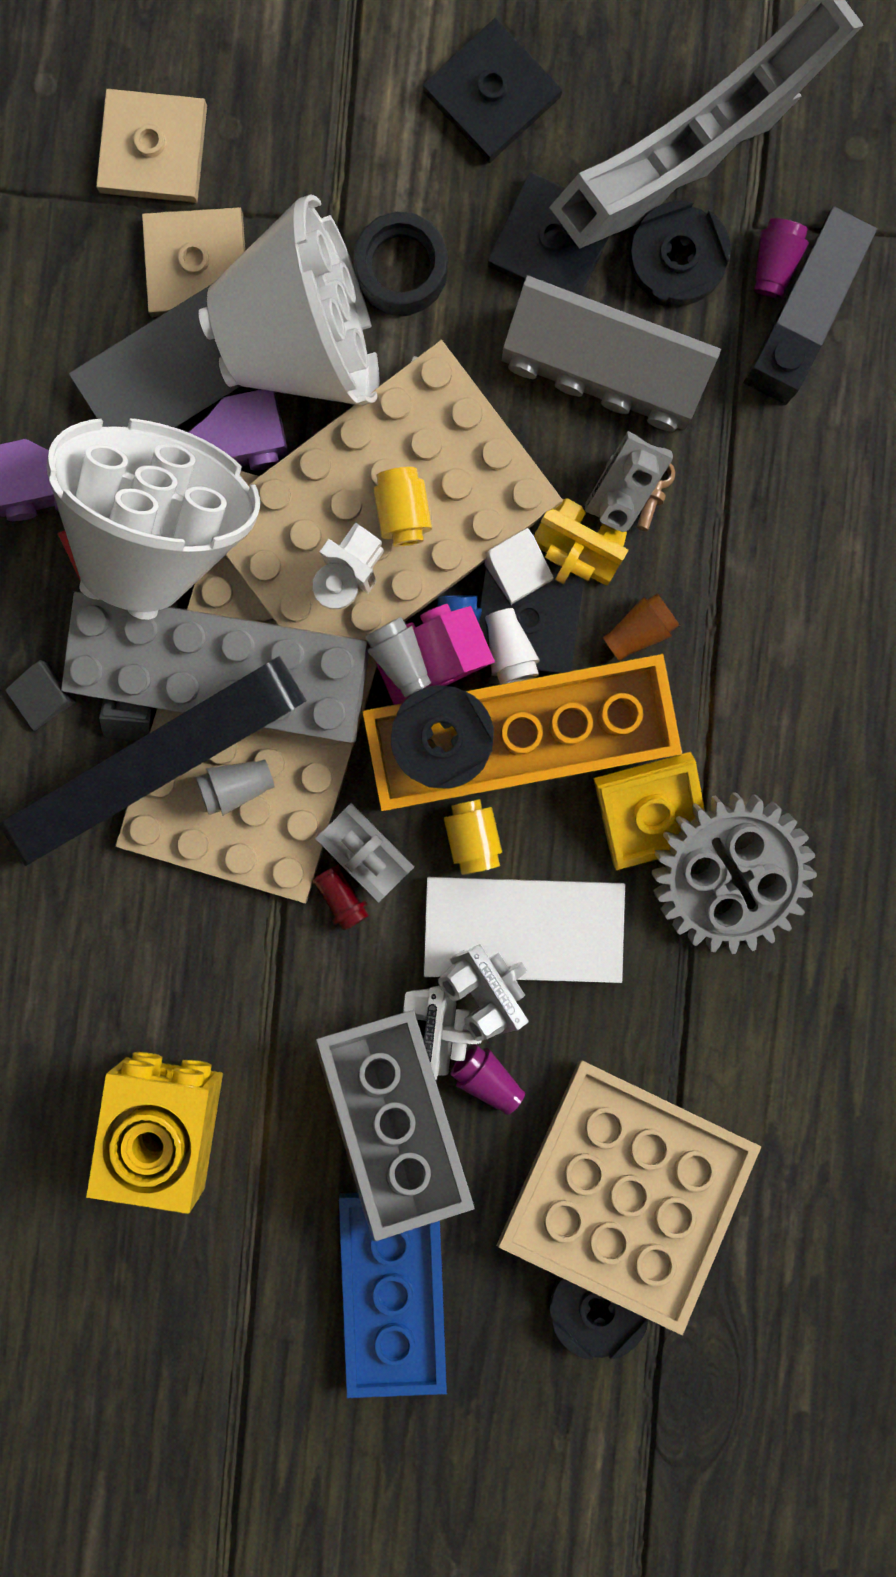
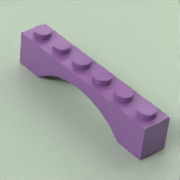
M261 389L223 397L211 413L188 432L215 445L236 460L242 467L250 465V470L254 471L270 469L279 462V459L289 455L279 404L274 391ZM27 439L0 444V516H6L8 521H22L36 517V510L55 506V509L59 511L47 475L46 464L49 450Z

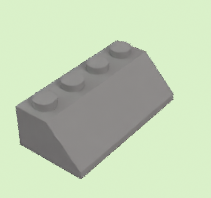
M527 275L503 347L502 361L508 363L509 370L519 376L535 379L537 375L555 381V387L564 393L578 397L582 396L583 392L602 399L601 404L611 411L628 414L632 410L648 416L647 422L652 426L673 432L676 427L685 430L691 421L721 349Z
M414 1010L316 1039L315 1047L372 1240L379 1241L475 1209Z

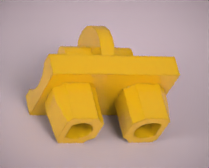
M568 498L563 499L562 504L557 508L546 511L534 535L540 550L547 553L545 558L562 567L555 580L564 584L570 572L586 581H589L591 577L608 586L628 552V549L623 547L627 532L618 531L605 524H602L598 533L580 524L586 514L583 507Z

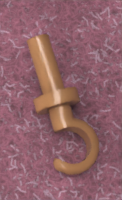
M671 463L666 469L668 473L667 480H660L642 509L637 524V529L641 531L649 530L656 505L664 503L666 495L661 489L670 486L675 479V469Z

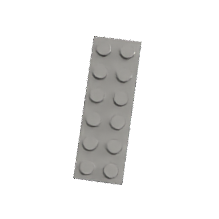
M74 592L61 691L184 713L280 656L307 701L266 725L265 728L353 743L356 741L369 658L367 650L370 649V644L367 640L174 607L158 610L157 616L153 619H139L132 616L126 609L113 606L103 600L89 598L82 592Z

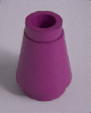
M769 219L767 229H763L760 232L754 292L771 298L783 297L784 290L787 288L809 244L805 239L808 230L806 226L787 219Z
M477 1044L470 1046L466 1049L465 1061H456L451 1070V1076L457 1080L456 1086L501 1110L505 1115L514 1112L525 1097V1092L489 1048L482 1050Z

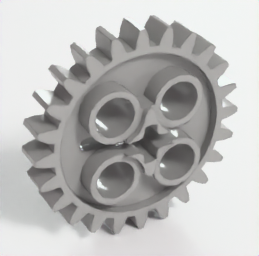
M732 793L728 806H724L716 795L712 796L711 810L707 812L696 803L693 804L694 820L689 822L685 818L677 816L676 821L682 831L678 835L664 832V838L671 845L670 850L655 851V856L658 860L666 865L665 867L652 870L655 880L663 884L654 890L657 899L660 902H666L661 907V911L667 920L675 918L672 925L679 935L688 931V938L693 945L697 946L706 938V944L711 952H716L722 941L725 942L731 954H736L740 941H745L749 948L755 951L757 937L762 934L770 943H774L775 935L772 930L778 925L782 929L790 931L792 928L786 916L789 913L803 915L805 913L796 902L798 897L808 898L813 896V892L803 884V881L817 877V873L810 866L804 864L815 858V853L808 846H802L809 839L808 835L801 828L794 829L797 821L789 813L781 816L782 809L776 803L770 802L763 809V801L754 794L748 800L746 806L743 799L737 793ZM747 832H754V838L749 846L743 849H735V842L739 836ZM714 838H720L727 856L737 866L736 870L740 879L756 903L753 909H748L741 892L731 881L732 878L728 869L712 845ZM704 857L711 858L708 869L700 874H691V867L698 859ZM776 873V879L769 888L758 889V883L765 875ZM733 899V904L728 911L722 914H714V909L721 900Z

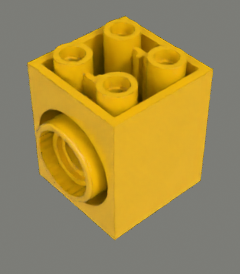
M134 1052L132 1058L126 1057L106 1073L86 1198L189 1214L205 1189L223 1073L211 1071L212 1065L210 1063L197 1060H182L181 1066L162 1063V1056L147 1052ZM150 1132L156 1134L163 1144L156 1142L151 1137Z

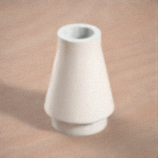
M503 609L487 615L485 619L488 626L489 646L495 661L491 664L492 676H498L500 685L528 680L538 676L536 664L540 660L518 622L514 609Z

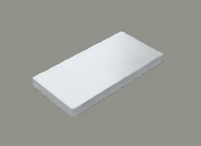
M427 877L424 977H441L453 965L450 958L460 951H467L480 944L488 958L499 953L507 967L522 962L527 971L517 980L622 983L625 883Z

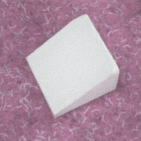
M528 528L486 553L485 566L511 605L549 583L554 578L533 534Z

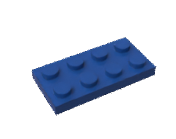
M341 1193L339 1197L347 1398L447 1394L440 1221L379 1241H373L359 1194Z

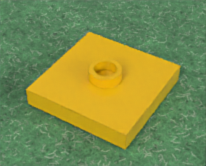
M691 752L594 778L611 859L616 870L657 860L658 858L655 856L656 850H670L671 845L663 836L664 832L678 835L682 831L676 821V817L681 816L689 822L694 820L695 816L692 805L695 803L705 811L696 761Z

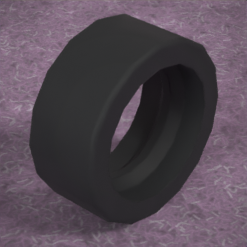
M395 211L377 217L363 229L355 244L353 264L360 289L372 306L390 315L408 316L424 311L440 296L447 279L448 252L442 235L429 220L415 213ZM395 237L413 238L420 242L427 250L430 258V272L424 283L418 288L407 292H394L382 287L377 281L372 270V260L378 246L384 241Z

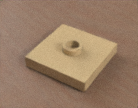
M106 89L96 186L99 192L103 194L197 203L207 113L205 99Z
M241 207L142 214L148 312L151 317H160L214 283L245 252Z

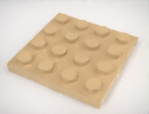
M578 1061L497 1246L683 1336L761 1146L584 1061Z

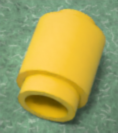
M399 467L378 473L376 475L378 485L373 490L381 537L383 539H392L393 546L395 547L422 543L424 541L423 534L432 530L425 483L423 479L418 478L417 468Z
M480 799L452 805L453 815L444 817L453 862L454 864L459 863L461 874H470L499 867L498 854L502 853L492 807L482 809Z

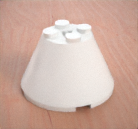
M307 195L297 199L209 287L207 307L199 309L200 324L207 339H215L221 355L219 358L220 371L225 383L229 387L241 385L243 387L362 406L375 402L378 397L377 392L373 391L379 387V367L376 352L367 354L363 330L371 327L366 303L353 263L331 215L321 218L315 210V207L321 206V201L314 195Z
M131 418L129 419L128 427H102V419H93L72 425L63 430L53 440L49 449L46 467L81 579L80 591L89 598L103 600L113 606L126 609L136 618L153 619L157 616L158 610L165 609L175 603L252 530L260 509V497L256 485H250L249 488L240 476L242 466L231 456L206 440L183 430L156 422Z

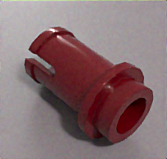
M338 864L317 876L312 882L317 886L334 914L333 924L339 923L343 931L369 916L365 910L368 904L366 900L360 902L343 874L341 866Z

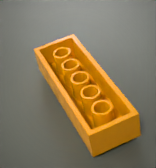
M663 654L466 691L474 695L484 705L491 717L494 728L493 746L484 769L469 782L455 788L427 787L411 779L398 765L391 748L392 723L402 704L363 711L381 811L682 754ZM440 723L434 724L431 727L433 736L427 740L429 746L432 749L440 746L444 752L453 749L451 739L457 735L454 727L444 729Z

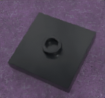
M496 18L423 84V93L489 163L559 100L562 95V89Z
M530 172L488 259V267L522 283L525 282L528 275L582 296L610 236L579 249L549 208L566 188Z
M486 567L479 625L489 649V634L485 617L499 610L513 608L518 622L540 660L536 664L538 672L553 674L571 672L584 579L577 575L569 574L565 583L562 584L555 580L558 573L551 572L554 577L552 581L511 605Z

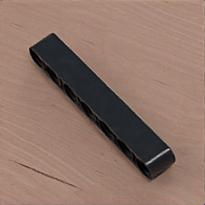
M278 656L0 822V829L23 865L27 866L272 723L307 700L283 660Z

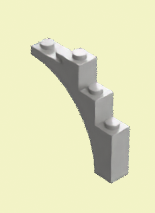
M808 0L778 32L727 78L685 111L640 142L607 161L578 173L549 208L579 249L641 223L645 216L651 210L660 206L676 188L707 176L739 142L769 131L802 97L799 92L864 26L846 0Z

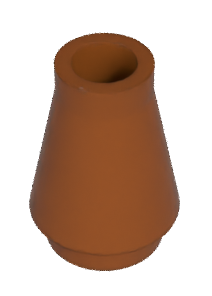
M656 593L648 600L644 596L603 639L617 659L621 661L630 654L672 637L670 632L680 625L659 594Z

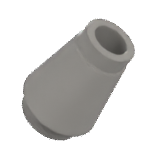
M402 617L365 636L371 646L367 651L396 687L401 690L404 697L410 696L431 684L413 627L407 628Z
M265 759L257 762L252 761L206 768V774L196 777L208 815L221 811L223 816L265 793L266 790L275 788Z

